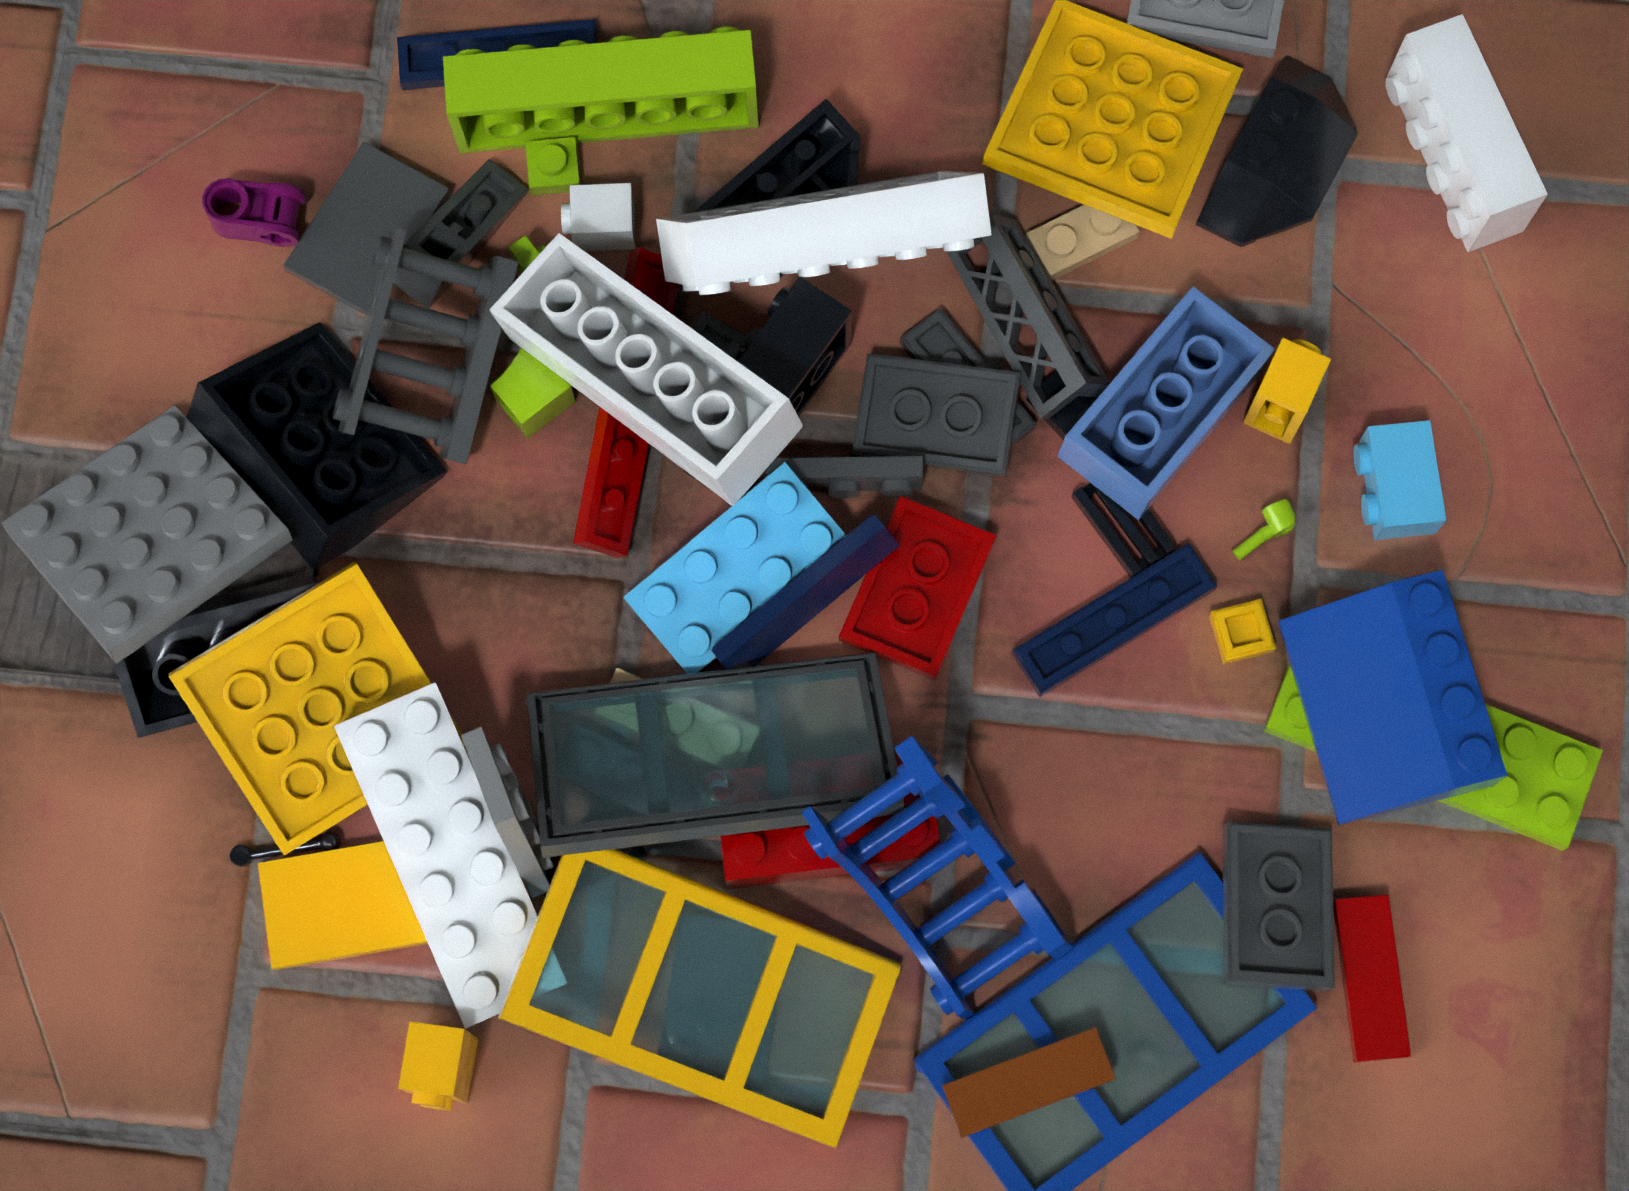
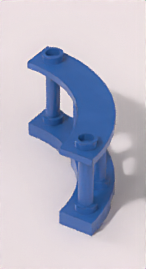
M910 736L894 747L903 764L896 768L897 775L830 821L813 807L809 806L801 812L810 826L809 829L804 831V835L822 860L829 856L830 859L838 863L855 879L886 915L935 982V985L930 987V991L941 1009L947 1015L954 1011L958 1017L967 1020L975 1014L974 1009L966 999V996L1033 950L1036 954L1045 950L1049 956L1057 960L1072 950L1074 946L1035 889L1031 890L1024 879L1017 883L1007 869L1015 865V861L949 774L944 777L939 775L934 767L938 764L935 758L914 736ZM910 792L914 796L920 795V798L852 845L845 838ZM945 815L954 825V828L949 830L952 836L885 882H882L866 863L867 860L931 816L938 819ZM976 853L989 870L983 876L985 882L917 928L897 899L961 855L965 854L966 857H970ZM1009 898L1025 921L1019 927L1021 933L955 978H952L930 945L997 899L1002 903Z

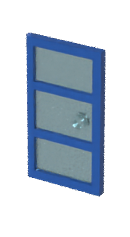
M1200 852L1195 853L1072 943L1074 946L1072 950L1057 960L1053 957L913 1058L916 1070L925 1076L952 1114L942 1085L1096 1027L1116 1079L1114 1081L968 1136L1006 1191L1073 1190L1317 1009L1304 990L1223 984V882L1209 865L1208 859Z

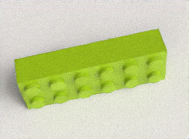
M720 27L714 29L711 33L689 35L681 31H672L662 34L659 38L637 39L633 36H618L612 38L609 42L587 44L580 40H569L560 43L557 47L536 48L531 45H515L507 51L485 53L478 49H466L454 56H443L446 114L460 154L526 148L525 141L576 137L577 143L759 128L751 30L740 31L734 27Z

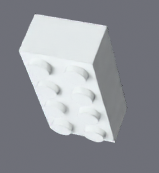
M1463 14L1406 34L1385 81L1386 90L1393 105H1400L1407 120L1406 133L1410 144L1415 150H1421L1427 163L1426 175L1431 189L1435 194H1441L1448 209L1447 222L1453 236L1457 239L1461 238L1467 252L1523 232L1548 193Z

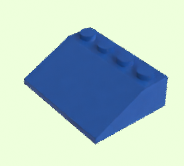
M1443 570L1394 581L1279 620V629L1338 826L1493 787L1507 776Z

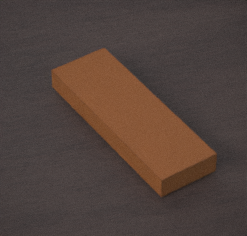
M1094 1027L944 1084L942 1088L960 1136L964 1138L1114 1081L1116 1078L1097 1029Z

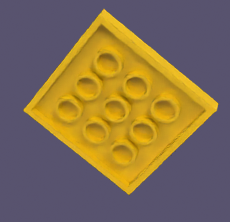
M1055 0L984 153L982 165L1172 239L1240 80L1243 68L1067 0Z
M356 561L169 673L170 680L283 855L288 854L368 805L334 726L432 684ZM450 714L451 719L458 732V735L461 739V742L463 746H465L461 737L463 733L461 732L460 728L458 727L452 715Z

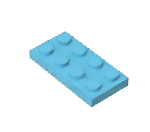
M784 462L623 598L687 674L698 673L716 658L711 651L713 646L847 535L786 462Z

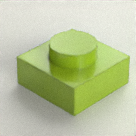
M576 137L525 141L528 183L531 196L570 192V185H581Z

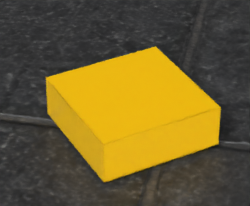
M1262 599L1210 612L1209 618L1223 665L1275 651L1276 645Z

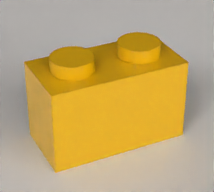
M1282 337L1243 424L1290 444L1308 412L1331 358L1321 355V350L1310 342L1300 339L1290 341Z
M409 1021L398 1089L412 1094L411 1103L418 1104L420 1107L452 1111L453 1101L468 1103L478 1037L462 1028Z

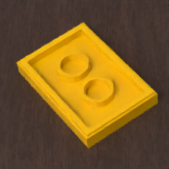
M384 841L258 863L271 969L275 971L428 944Z

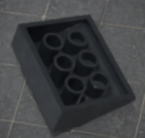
M321 322L198 382L186 417L288 528L293 539L290 543L313 570L354 548L441 480L447 472L417 435L360 420L357 422L354 435L338 431L340 421L333 419L335 403L340 389L349 390L355 362ZM368 380L363 400L392 407L375 385Z

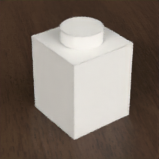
M631 183L570 185V203L561 204L562 233L571 234L573 243L584 251L636 249L635 203Z

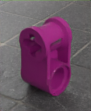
M225 178L212 182L205 189L202 196V204L214 231L221 237L262 242L278 247H292L299 242L300 234L295 228L299 206L305 204L306 193L298 187L284 183H257ZM229 202L241 204L240 208L232 215L222 216L218 214L219 209L224 204Z

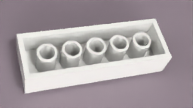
M945 170L656 219L665 281L682 284L683 291H699V295L730 291L731 281L733 283L749 282V286L777 283L781 281L780 273H798L799 277L824 275L830 273L829 264L831 266L847 264V268H863L879 264L878 257L895 256L896 260H906L926 256V249L942 247L944 251L970 249L974 247V238L992 235L984 173Z
M560 233L555 236L489 310L509 339L732 506L740 500L803 427L789 398Z
M435 682L339 723L334 727L466 1029L500 1014L538 916L519 872L494 826L472 764ZM552 948L532 999L566 984Z

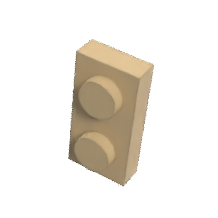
M1082 205L1027 232L1026 238L1049 278L1053 281L1138 239L1140 231L1135 224Z

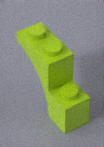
M525 235L509 247L512 260L518 261L517 270L520 274L546 248L542 244L536 249ZM520 348L507 370L490 385L496 402L527 439L576 402L571 385L522 348Z

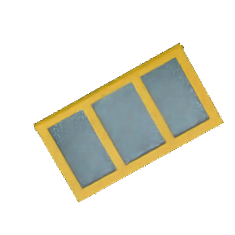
M617 849L562 855L498 1018L829 1147L836 1148L896 980L900 976L901 963Z

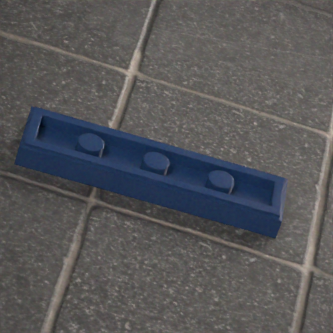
M596 20L397 37L402 90L445 87L443 56H454L466 49H478L489 53L507 51L515 45H531L536 48L557 47L560 43L569 40H580L587 44L598 43Z
M875 514L869 516L713 646L711 651L727 669L756 666L900 545Z
M1188 543L1013 649L1012 655L1038 696L1041 697L1216 590L1217 585Z

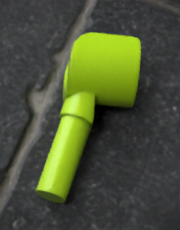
M1287 499L1277 501L1262 510L1268 525L1260 528L1232 550L1239 561L1265 541H1269L1272 537L1286 535L1293 530L1296 516Z

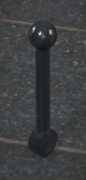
M329 831L324 833L321 838L309 840L288 854L323 849L324 851L335 850L340 847L341 838L337 833ZM237 845L230 852V860L238 867H246L253 859L283 855L277 845L256 849Z

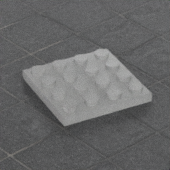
M175 405L1 522L12 540L116 664L293 540L288 528Z

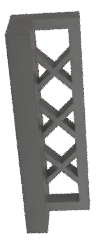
M989 214L992 235L974 238V247L983 240L990 252L986 274L975 272L966 254L973 248L946 252L1013 371L1021 373V385L1040 419H1049L1078 396L1097 398L1110 382L1017 220ZM999 270L1001 271L1003 277L998 276ZM979 278L984 279V285ZM997 282L1007 283L1013 292L1009 315L999 313L993 303ZM1023 312L1025 313L1027 319L1022 318ZM1003 320L1008 321V325H1007V326L1005 325V323H1004ZM1021 324L1031 325L1037 335L1034 357L1022 355L1017 346ZM1047 354L1050 357L1051 361L1046 360ZM1027 362H1028V363H1032L1031 369H1030L1029 365L1027 364ZM1045 366L1056 368L1066 385L1049 400L1041 388Z

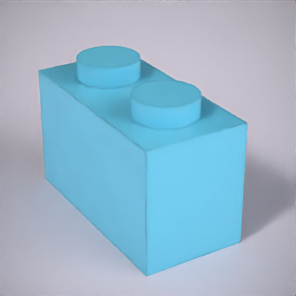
M1430 420L1367 427L1359 440V444L1354 445L1353 459L1356 474L1358 476L1364 475L1367 494H1363L1361 497V511L1364 524L1372 525L1374 540L1436 534L1447 520Z

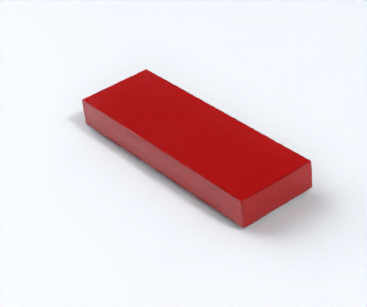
M1389 894L1333 900V913L1353 1062L1361 1063L1411 1057Z

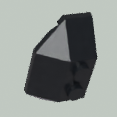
M1288 56L1284 58L1270 78L1231 150L1196 222L1197 226L1239 247L1254 243L1258 239L1281 233L1313 220L1358 134L1331 77Z
M825 99L694 212L857 185L860 135L833 105Z

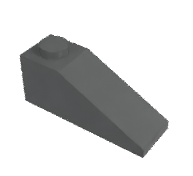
M488 159L404 243L403 248L469 265L524 199L529 189L492 160ZM397 268L394 279L396 286L427 309L453 284L401 268Z

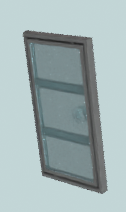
M868 652L527 693L525 707L529 713L542 858L805 826L809 824L801 812L809 806L817 810L828 821L832 820L898 774L878 668L880 661L876 653ZM900 799L876 817L895 815L904 809V799Z

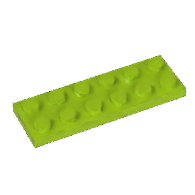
M1289 663L1263 731L1316 752ZM1485 704L1507 776L1493 787L1437 801L1561 851L1568 849L1603 750Z

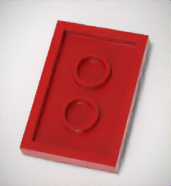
M900 496L886 527L900 546L865 575L839 634V641L867 653L875 652L879 658L936 681L997 535Z

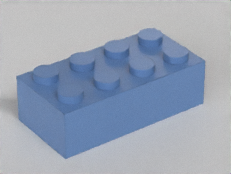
M1192 286L1067 433L1057 457L1132 516L1140 520L1263 372L1276 349Z

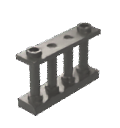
M397 227L392 228L389 231L388 238L384 236L379 237L375 248L372 266L380 268L350 387L349 390L340 389L335 403L333 419L340 421L338 431L351 435L355 434L357 422L360 420L433 439L434 445L441 447L440 458L466 464L501 332V326L489 310L513 284L518 261L500 256L490 257L488 266L481 264L478 269L403 248L407 230ZM397 268L473 288V294L480 296L475 316L468 315L464 319L391 299L390 294ZM384 318L460 339V344L467 346L462 366L455 365L453 369L376 349ZM371 369L447 389V395L454 397L449 417L442 415L439 420L363 400Z

